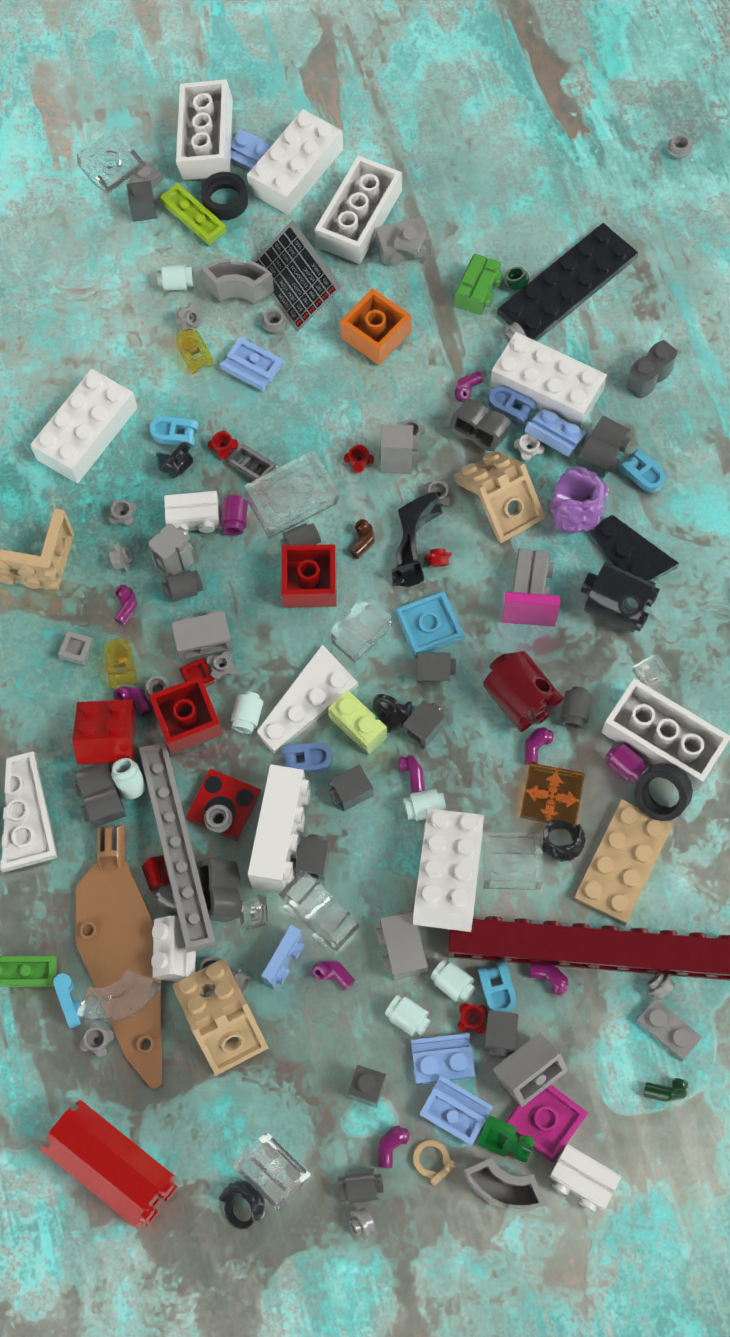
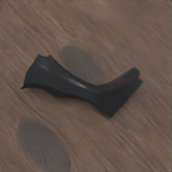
M436 492L427 493L398 509L403 528V537L396 551L397 566L391 570L393 586L411 587L424 581L423 571L417 554L416 532L422 525L443 513L440 505H435L439 500Z

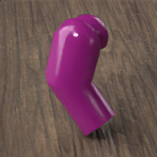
M480 371L469 374L457 381L454 395L459 402L469 399L472 387L484 382Z
M122 584L115 591L121 608L114 616V620L121 625H125L136 610L138 603L134 591L128 588L127 585Z
M122 686L114 691L115 700L133 699V705L142 717L153 711L141 689Z
M545 727L537 728L525 740V765L533 766L538 764V749L543 744L548 745L552 743L554 739L552 731L547 730Z
M412 755L400 757L398 759L399 770L409 771L411 792L425 791L424 771L421 765Z
M320 961L312 968V975L315 979L336 980L344 990L349 989L356 982L338 961Z
M530 963L529 978L547 979L552 984L551 991L555 995H564L567 992L568 978L558 967L548 964Z
M400 1126L391 1127L379 1139L378 1168H393V1150L400 1144H407L410 1138L409 1131L406 1128H401Z

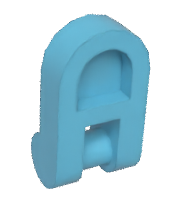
M167 416L157 417L151 422L150 433L156 442L179 446L187 441L191 445L190 449L194 448L195 438L193 436L197 432L198 422L191 419ZM177 430H183V431H184V434H176V433H177Z
M636 449L630 455L631 458L628 461L624 460L618 465V469L623 476L629 477L646 492H657L664 485L666 476L663 469L639 449ZM642 466L643 468L639 471L635 467Z
M498 962L495 967L487 969L485 966L476 968L489 1010L511 1013L515 1008L517 1000L506 962ZM500 977L502 984L492 987L490 980Z
M64 973L58 974L54 978L53 983L65 1018L71 1029L81 1025L80 1019L85 1017L79 1000L73 1002L71 993L74 989V984L71 978Z

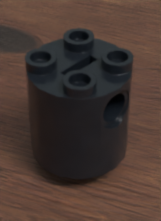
M605 562L598 576L590 572L588 573L580 592L589 595L584 611L634 633L635 630L640 632L649 616V613L645 612L647 606L651 607L654 604L660 589L655 587L656 583ZM627 598L635 599L638 607H631L627 602Z

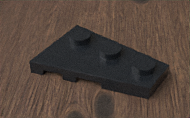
M614 515L603 519L595 529L589 530L613 565L654 582L679 566L676 560Z

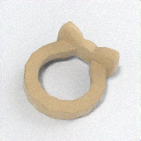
M427 1140L420 1143L414 1151L413 1162L417 1172L424 1177L431 1178L430 1182L434 1186L457 1165L454 1160L450 1161L445 1146L435 1140ZM435 1147L440 1150L443 1155L444 1168L439 1173L426 1170L421 1166L419 1156L423 1149Z

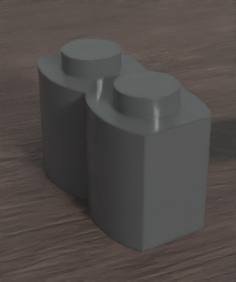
M665 340L654 344L647 356L638 359L632 365L626 388L639 399L649 395L654 390L656 383L665 380L671 374L678 351Z
M466 399L453 414L449 428L456 435L465 439H471L480 448L487 451H495L507 436L512 422L505 415L497 411L488 410L482 403L473 399Z
M602 416L578 456L577 464L591 472L597 473V475L603 478L607 475L608 471L613 473L620 460L616 457L620 451L625 453L632 439L629 438L631 429Z
M98 763L75 772L77 780L73 781V786L77 796H83L85 805L80 806L85 822L90 821L94 828L126 817L120 794L111 776L112 769L109 763Z
M208 858L196 863L210 920L229 922L240 918L242 901L238 891L240 873L236 861Z

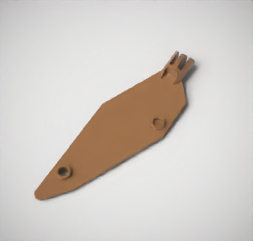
M114 825L106 826V829L103 826H98L97 861L76 886L75 944L125 1058L150 1088L156 1089L162 1083L161 980L153 978V967L151 964L154 922L125 859V825H118L117 832ZM146 1040L151 1042L148 1050L143 1049V1043Z

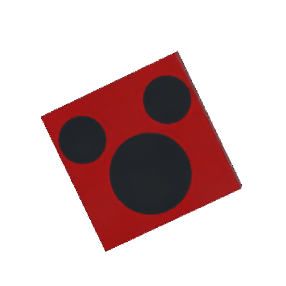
M210 768L186 819L207 828L204 822L206 811L214 805L226 806L232 813L233 821L228 830L218 834L238 842L261 794V789ZM216 816L213 822L219 824L223 822L224 817Z

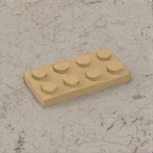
M621 799L573 900L626 926L673 823L652 819L641 808Z

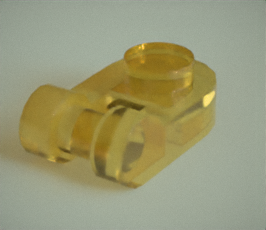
M184 329L179 332L176 338L177 347L191 375L198 372V369L206 366L208 368L214 365L213 358L198 331ZM197 353L201 354V357L197 359H193L192 355H195Z
M122 638L111 640L105 647V660L110 689L118 688L120 684L128 683L129 686L138 684L134 656L130 644ZM126 666V673L117 674L116 668Z

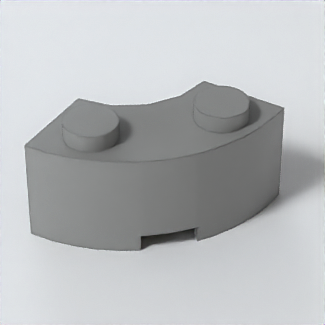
M225 259L202 268L205 287L219 302L228 298L239 297L247 299L255 305L274 292L272 273L255 262L246 260V263L231 262V259Z
M489 1158L463 1171L466 1181L476 1194L495 1207L508 1211L524 1212L536 1210L546 1205L534 1174L523 1177L510 1175L499 1168L493 1158Z

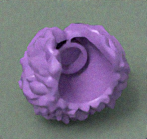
M583 467L568 468L565 474L560 476L555 486L556 490L553 493L554 498L551 500L552 509L550 510L555 521V529L563 533L574 534L577 532L585 533L598 526L605 510L604 503L609 493V488L603 480L598 478L597 473L588 472Z

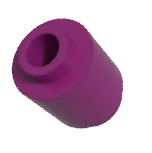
M229 495L222 500L220 526L223 528V533L227 535H241L247 527L248 502L240 495Z
M625 743L621 746L615 744L605 755L609 759L606 765L626 781L629 779L633 783L636 782L648 767L643 762L644 759Z

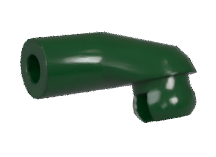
M675 1078L672 1080V1087L646 1082L644 1097L665 1102L685 1099L689 1093L687 1091L688 1082Z

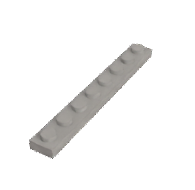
M163 742L139 747V755L186 953L214 947L215 938L167 744Z

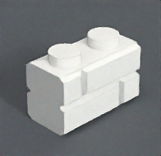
M217 491L164 495L166 525L170 523L176 528L180 526L187 533L199 530L202 533H210L215 529L221 528Z
M178 916L154 919L152 929L153 956L151 959L153 978L178 982L194 974L196 951L186 953Z
M566 1144L548 1179L553 1182L551 1186L553 1189L565 1196H568L569 1192L581 1198L578 1202L581 1206L595 1213L596 1209L603 1211L606 1208L621 1179V1175Z

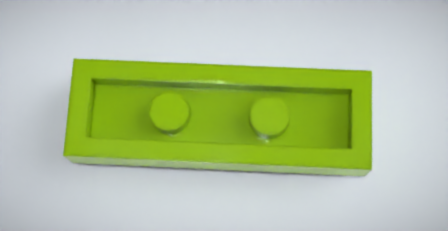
M175 184L160 196L161 204L208 246L227 232L226 225L180 184Z

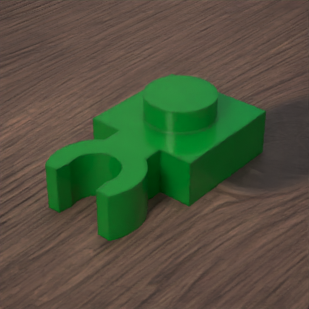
M489 1115L477 1145L503 1157L509 1151L513 1153L517 1160L527 1162L530 1152L522 1147L532 1151L535 1140L530 1136L515 1135L517 1127Z

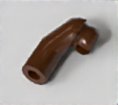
M361 519L355 524L358 542L350 549V553L356 559H360L375 542L373 527L365 519Z

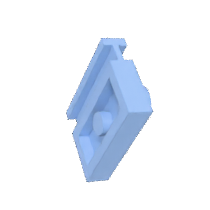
M240 129L231 141L230 163L250 172L272 144Z
M240 337L227 354L225 361H222L220 365L221 369L264 392L266 385L273 380L283 366V359Z
M544 408L532 419L531 423H527L524 431L568 457L571 452H574L584 442L587 433L577 425L563 420L556 413Z
M290 925L262 973V980L268 987L275 989L278 983L282 985L290 972V969L287 967L292 958L297 959L300 956L305 945L302 943L303 936L300 929Z
M470 1033L411 1040L416 1085L437 1083L440 1075L450 1081L475 1078Z
M440 1075L419 1115L472 1146L493 1105Z

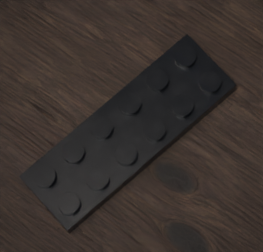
M602 223L498 308L497 314L509 325L514 322L518 323L525 332L526 337L538 341L636 260L638 252L607 225Z

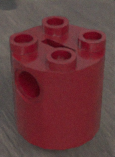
M525 651L505 653L497 657L490 664L489 668L492 671L483 682V687L520 732L528 729L534 721L537 725L544 722L550 716L548 710L559 705L564 699Z

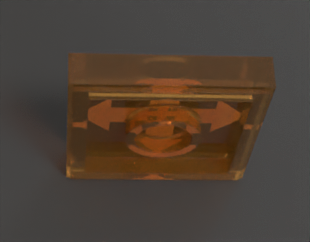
M529 763L520 818L544 823L560 820L566 821L575 827L585 773Z

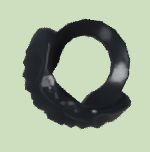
M187 441L181 443L171 455L157 453L159 470L169 474L173 479L181 476L193 463V457L188 452L191 447L190 443Z
M377 694L373 699L372 708L378 719L387 727L388 733L402 728L404 722L412 714L411 701L402 705L395 698L385 694Z
M560 820L550 822L543 830L544 843L542 850L548 856L560 862L574 860L583 851L586 842L582 826L577 824L574 827L570 823ZM555 829L567 830L571 835L573 843L556 846L550 842L549 834Z
M243 1180L230 1183L219 1196V1200L225 1202V1217L234 1228L240 1230L248 1229L256 1221L262 1220L265 1215L264 1194L256 1183ZM239 1194L250 1204L251 1217L248 1221L239 1220L233 1212V1203Z

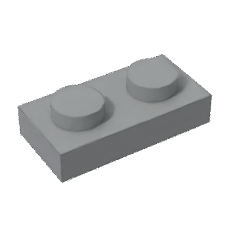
M656 998L636 1021L638 1025L681 1061L687 1057L702 1038Z

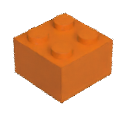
M372 288L340 321L341 339L380 365L411 333V315Z

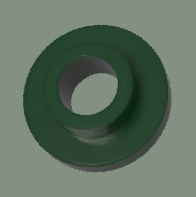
M513 267L507 271L504 281L508 289L520 290L529 283L530 278L529 274L522 267Z

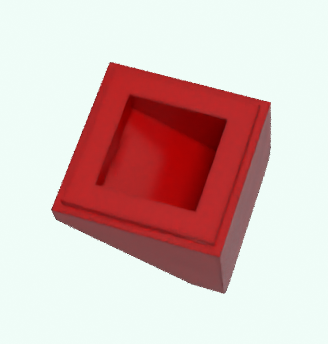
M164 856L148 858L142 865V870L149 890L154 891L163 884L168 885L170 881Z

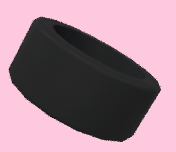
M218 172L208 177L202 185L201 197L203 206L219 220L237 218L244 213L248 206L246 184L237 174ZM223 188H230L239 193L237 199L227 204H219L211 200L212 194Z
M657 764L648 769L636 783L635 788L636 801L641 810L650 818L659 821H669L680 816L691 802L693 795L692 784L686 773L677 766L670 764ZM659 777L669 780L679 792L677 804L672 807H666L657 803L650 795L649 783Z

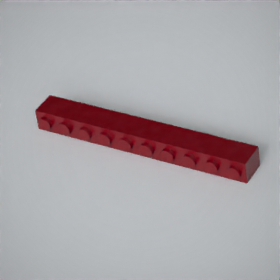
M473 916L471 932L449 930L448 958L494 962L505 961L506 963L519 964L538 963L554 965L556 967L654 975L669 973L671 976L730 981V935L707 938L705 933L694 932L689 933V936H681L672 930H662L660 934L648 933V929L631 928L630 931H619V927L611 925L602 926L601 929L590 928L589 924L574 923L572 927L561 926V923L557 921H544L543 924H532L531 920L524 918L514 919V922L503 921V918L497 916H487L485 920L474 919Z

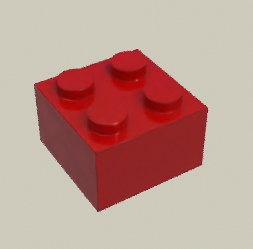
M335 544L282 545L281 596L283 608L337 607Z
M201 676L149 695L171 755L223 735Z
M133 699L77 702L72 737L77 765L115 763L122 758L134 759L137 722Z

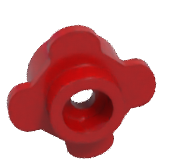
M219 431L207 443V447L210 451L216 452L220 459H226L228 454L238 447V441L232 439L231 435L226 431Z
M356 445L349 450V453L344 455V462L349 463L355 473H361L364 467L374 463V456L369 454L368 449L363 445Z
M444 548L432 549L430 554H426L424 558L428 560V567H444L450 565L449 558H451L452 553L446 552Z
M462 1003L459 1007L461 1018L457 1023L458 1029L461 1032L471 1030L477 1034L484 1033L486 1031V1025L484 1024L485 1016L488 1014L487 1007L482 1004L477 1006ZM470 1016H475V1020L471 1021Z

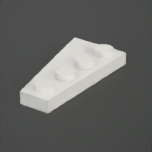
M322 645L257 730V735L276 754L283 746L290 743L328 712L330 705L347 690L352 692L356 689L358 682Z
M32 751L6 758L4 791L6 797L3 809L4 833L2 835L3 852L0 864L2 872L58 858L36 754Z

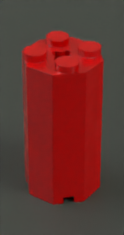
M82 1100L77 1101L75 1104L79 1108L75 1112L71 1108L64 1112L46 1137L50 1141L49 1146L43 1144L40 1150L133 1227L138 1229L141 1225H145L148 1228L158 1216L159 1212L156 1209L163 1200L168 1202L177 1191L178 1186L174 1183L177 1177Z

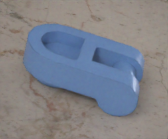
M497 386L489 394L490 408L505 415L514 424L521 427L526 424L528 420L527 415L532 413L537 406L533 399L509 387ZM514 404H517L521 408L517 410L513 408Z
M323 743L294 744L282 747V756L285 757L286 761L283 767L302 769L304 774L324 772L332 764L331 749ZM304 755L305 762L297 763L296 757Z

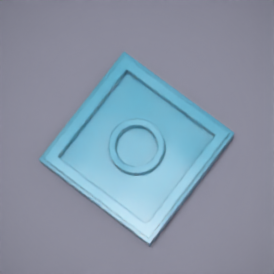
M445 591L395 608L396 617L414 658H417V652H433L465 640V635Z

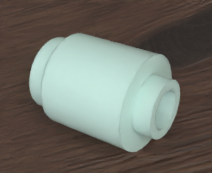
M186 264L162 266V271H157L158 285L163 286L164 291L188 290V287H194L192 266L186 267Z
M244 691L243 694L237 695L230 719L233 730L244 734H252L253 729L257 728L263 706V701L259 699L260 696L258 694Z
M130 758L119 759L113 764L111 776L120 796L124 799H135L142 795L146 790V783L138 764Z
M436 788L409 794L410 797L403 798L408 820H425L427 808L446 809L443 793H437Z
M445 959L438 964L430 977L435 981L434 985L455 1002L461 999L466 1001L475 990V987L472 985L474 978L455 963H449Z
M397 995L385 1012V1015L390 1018L389 1022L412 1037L417 1033L422 1035L431 1021L427 1018L429 1012L406 996L402 998Z

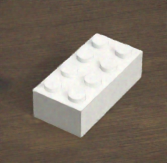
M227 79L180 84L176 163L183 180L205 179L218 172H230L233 98Z
M302 109L247 174L249 193L289 215L342 152V130Z
M357 156L315 228L316 247L361 264L376 237V228L383 225L402 192V172Z
M515 332L492 369L490 387H509L533 399L537 404L536 409L542 410L544 408L552 411L558 417L577 425L581 429L604 391L607 374Z
M91 369L30 444L36 460L78 484L138 408L134 393Z
M635 678L605 721L602 734L620 745L625 743L654 766L657 764L677 766L686 773L691 781L692 789L697 792L730 741L728 734Z
M270 764L248 870L252 889L286 894L287 886L292 887L295 870L293 869L292 860L297 859L300 843L298 842V831L303 832L305 824L303 805H308L311 792L309 780H305L304 770Z
M427 808L413 925L471 932L484 815Z

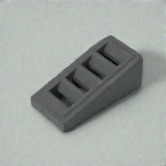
M243 443L225 460L226 464L265 493L282 478V473L276 463ZM245 454L248 455L241 463H238ZM253 460L255 461L249 468H246ZM262 466L263 468L256 474L255 472Z

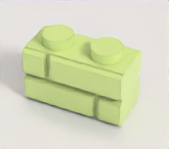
M349 690L343 693L328 708L329 718L367 755L387 738V727L379 719L376 720V716Z

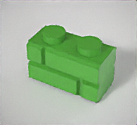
M476 253L473 254L455 292L454 305L479 315L483 313L485 307L490 308L494 299L493 289L494 287L499 288L503 279V273H500L501 263L490 258L486 259L485 256Z

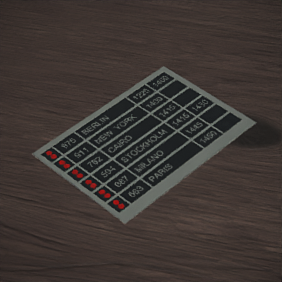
M293 220L252 261L272 273L274 292L270 295L297 332L342 288L341 284Z

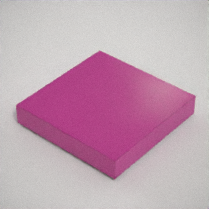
M505 592L501 623L555 627L560 607V596Z
M550 1085L523 1107L518 1104L506 1123L517 1127L515 1135H526L535 1140L533 1149L553 1163L588 1115V1112L553 1085Z

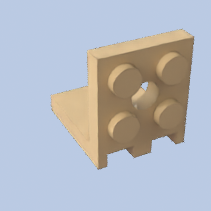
M493 451L484 455L483 460L464 466L461 472L454 475L457 485L479 495L496 539L500 543L507 541L546 518L525 463L498 451ZM516 500L517 509L509 514L508 505Z
M54 508L41 556L0 549V582L4 584L21 583L32 589L44 587L59 590L74 537V532L65 510Z
M225 958L172 984L191 1030L215 1076L269 1049ZM214 991L212 995L203 997L207 992ZM237 1037L234 1041L226 1043L228 1039Z

